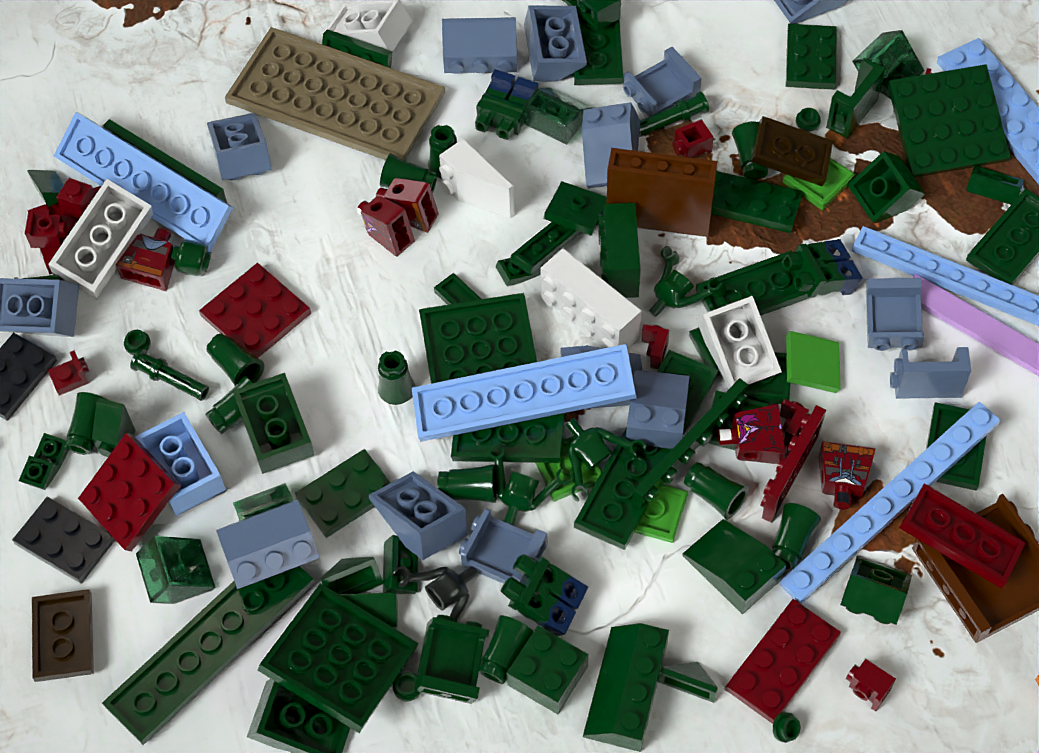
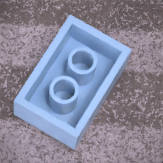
M185 412L135 436L181 485L168 502L176 516L226 490L221 475Z

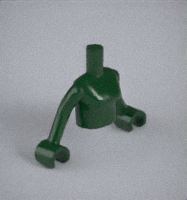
M665 246L661 250V256L666 264L661 279L654 287L655 296L658 301L649 309V312L654 317H657L666 306L673 309L683 308L711 295L714 297L725 295L726 287L724 283L718 285V280L713 277L707 282V289L686 297L694 285L680 272L672 271V267L679 262L678 253L676 251L672 253V249L669 246Z
M575 418L567 422L566 426L575 436L568 448L575 484L571 490L572 498L577 502L580 501L574 493L576 489L580 488L588 495V488L583 484L579 458L589 470H592L612 454V451L602 438L628 449L630 455L636 459L637 454L632 448L640 446L646 452L645 443L642 440L631 442L600 427L583 430Z
M494 443L488 448L489 456L494 459L498 498L509 507L503 522L514 526L519 511L535 510L560 485H567L573 480V473H571L568 481H562L559 478L562 471L561 468L557 472V478L535 497L540 481L512 471L506 486L502 460L505 455L504 447L502 448L499 456H493L491 450Z

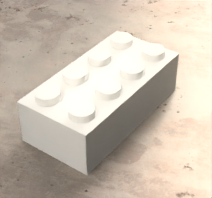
M106 179L48 264L52 273L59 275V277L67 282L79 284V289L97 299L116 271L118 260L136 236L141 234L153 216L152 206Z
M562 248L541 267V297L544 302L549 306L557 308L567 321H573L580 327L585 336L595 339L601 348L626 344L629 349L640 339L641 310L565 249Z

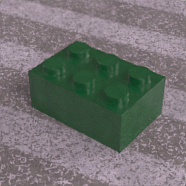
M635 203L604 204L603 214L598 216L600 267H602L601 279L625 298L639 297L641 268Z

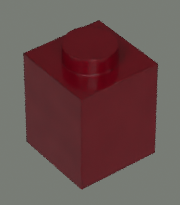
M68 178L56 198L63 215L79 220L95 197L92 185Z

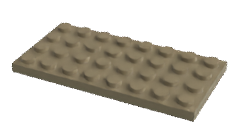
M271 27L226 94L225 101L232 106L386 160L390 153L406 160L443 98L445 87Z

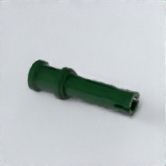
M700 91L696 93L695 97L685 101L681 99L672 108L640 120L639 137L679 120L688 121L691 116L701 112L704 114L709 112V104L703 92Z
M143 348L137 350L132 357L130 368L134 371L140 370L153 381L162 380L197 398L199 401H203L209 392L208 385L168 366L165 359H157L149 355L147 350Z

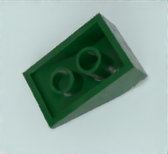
M285 372L233 390L262 474L314 456L310 437Z
M724 519L682 553V556L742 615L783 579L786 564L765 544Z
M269 679L265 683L247 738L291 753H342L350 727L274 680Z

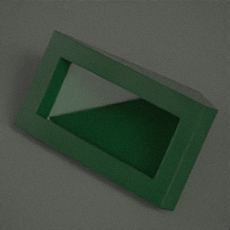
M374 557L341 559L320 578L324 586L339 595L359 594L384 584Z
M699 662L661 667L659 683L712 703L715 702L718 687Z

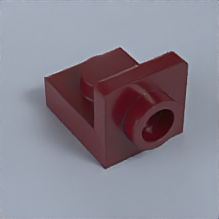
M643 324L642 342L649 344L646 356L650 357V368L658 370L664 360L669 344V330L659 325Z
M75 350L69 352L72 360L48 370L59 396L89 383L85 373L90 372L84 357L78 359Z
M786 399L781 404L780 416L786 419L782 432L785 434L784 445L789 446L793 436L799 434L801 430L800 424L805 414L809 413V409L798 402H791Z

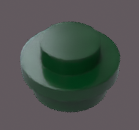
M804 108L796 116V125L799 129L811 132L820 126L821 117L817 110L813 108Z
M138 329L128 332L124 339L125 350L131 355H134L140 348L148 351L151 345L149 335Z
M412 672L399 674L393 683V691L398 699L409 702L419 697L421 693L414 691L417 675Z
M781 712L776 716L773 722V735L778 741L787 743L799 736L801 725L792 713Z

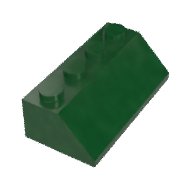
M642 623L611 627L583 738L641 752L659 680V673L668 644L669 630Z

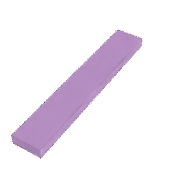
M917 274L913 276V278H922ZM922 278L921 309L1039 376L1038 343Z

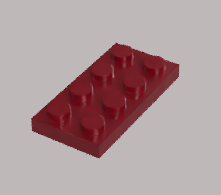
M816 405L812 414H805L800 424L801 430L799 434H795L790 441L787 456H782L775 471L777 474L774 480L770 478L763 491L764 497L760 504L764 508L762 519L771 523L774 520L820 435L826 409Z
M925 483L920 488L899 527L1001 589L1007 583L1025 545L1024 541Z
M792 599L727 683L725 690L773 724L776 716L786 709L840 637L841 631Z

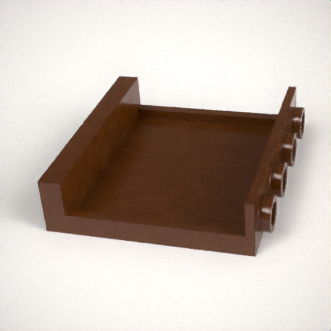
M611 148L607 169L606 204L635 203L637 228L708 237L718 161Z
M1004 494L999 495L995 504L976 513L1025 542L1009 579L1002 589L917 538L912 547V550L975 643L1039 611V543L1035 539L1032 528L1025 524L1018 515L1015 504L1012 501H1008Z

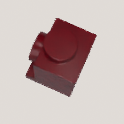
M700 119L676 129L672 146L678 156L682 154L683 157L693 158L705 152L707 154L711 153L714 137L703 120Z
M28 212L24 234L31 248H60L63 244V238L67 237L68 227L67 223L63 222L61 215H34V212Z
M865 658L860 667L856 664L852 667L846 680L850 682L849 687L853 689V693L862 700L871 701L873 703L871 709L877 711L891 691L896 678Z

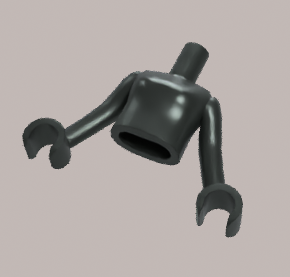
M399 566L394 570L391 577L393 578L395 575H402L404 577V580L398 585L401 588L407 582L435 579L425 586L428 596L442 611L457 602L450 614L454 618V622H457L470 597L466 583L478 574L473 566H470L459 575L448 567H440L420 573H410L406 567Z

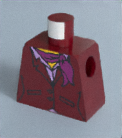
M376 196L371 202L363 201L359 204L357 213L362 216L369 236L394 256L398 257L415 242L406 210L403 207L382 196Z
M775 404L736 413L733 418L732 428L718 429L719 446L734 445L736 459L741 461L778 464L782 456L785 455L779 405Z

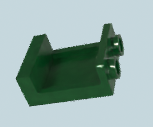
M866 58L862 59L855 92L850 97L838 90L832 96L826 128L846 139L849 138L878 101L885 72L884 67Z
M437 615V617L429 620L426 626L414 691L469 704L476 701L480 687H476L478 670L480 668L484 641L489 636L490 630L482 628V624L466 621L465 624L454 622V618L448 615Z

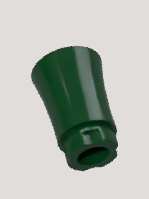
M756 121L739 124L732 130L743 176L753 180L765 178L768 175L767 167L751 162L759 124Z
M448 125L435 126L431 130L429 138L430 156L428 169L437 173V178L440 179L442 177L439 170V155L457 143L454 130Z
M390 153L381 172L380 187L389 188L392 181L399 178L429 183L433 194L438 174Z
M220 333L215 335L207 344V353L226 373L234 386L244 376L252 383H256L263 374L264 362L249 353L233 338Z
M399 351L384 352L380 356L378 364V394L388 404H403L412 398V388L415 387V383L409 373L408 363L404 355Z
M246 376L205 414L221 435L229 428L232 429L243 421L233 390L253 384Z
M89 392L77 393L75 409L65 443L67 449L81 455L91 454L93 446H95L92 440L96 402L98 398H106Z
M698 462L690 468L684 479V484L690 487L693 493L715 508L726 520L732 518L737 513L749 492L747 486L731 480L710 466L706 467Z
M495 464L477 468L450 469L449 472L440 471L437 477V488L453 500H475L496 503L497 479Z
M795 503L784 505L781 522L772 545V552L786 564V569L793 570L798 560H801L812 534L821 522V517L815 511Z
M500 615L490 644L482 658L483 663L478 670L480 674L489 680L504 684L507 679L508 670L534 631L514 618Z

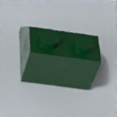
M883 151L848 184V187L862 208L875 224L907 211L926 194L901 157Z
M857 556L840 605L846 607L851 613H864L872 616L879 623L897 625L908 594L912 574Z

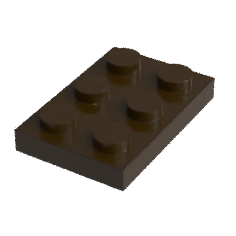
M762 116L758 124L751 162L822 187L827 178L833 141Z
M87 589L32 597L33 680L40 682L94 674L91 591Z

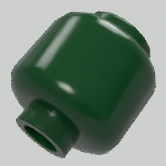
M185 239L181 242L180 246H174L171 260L176 261L175 267L177 271L199 276L202 271L207 272L212 252H208V247L204 243Z

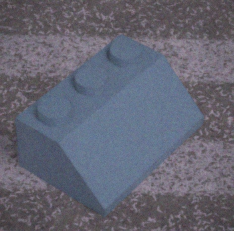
M528 5L524 30L533 81H559L586 66L587 61L576 6Z
M516 17L442 19L444 73L493 72L495 69L506 73L517 72Z
M298 499L216 530L237 589L320 558Z

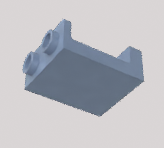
M672 46L664 51V60L636 76H633L629 71L624 74L623 90L628 97L634 99L642 113L652 116L672 108L681 99L685 101L695 97L696 93L700 92L702 78Z
M922 278L867 279L868 348H874L878 351H885L890 348L907 350L922 348L924 341L921 311Z
M957 347L952 362H910L907 349H901L899 358L894 359V372L890 373V387L895 388L896 399L961 398L972 371L968 347Z
M485 508L481 516L477 515L471 527L473 532L469 539L465 538L463 540L459 554L461 555L463 567L469 568L473 566L477 573L503 584L510 577L520 582L523 575L513 569L517 557L525 554L535 560L541 558L548 545L547 533L539 529L534 534L492 517L491 510Z

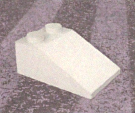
M400 0L346 2L339 9L327 29L394 51L412 23V19Z
M464 139L439 155V170L442 177L441 186L448 195L452 194L460 202L508 218L514 216L513 185Z
M753 296L707 312L696 318L704 342L729 389L739 378L749 385L781 372Z

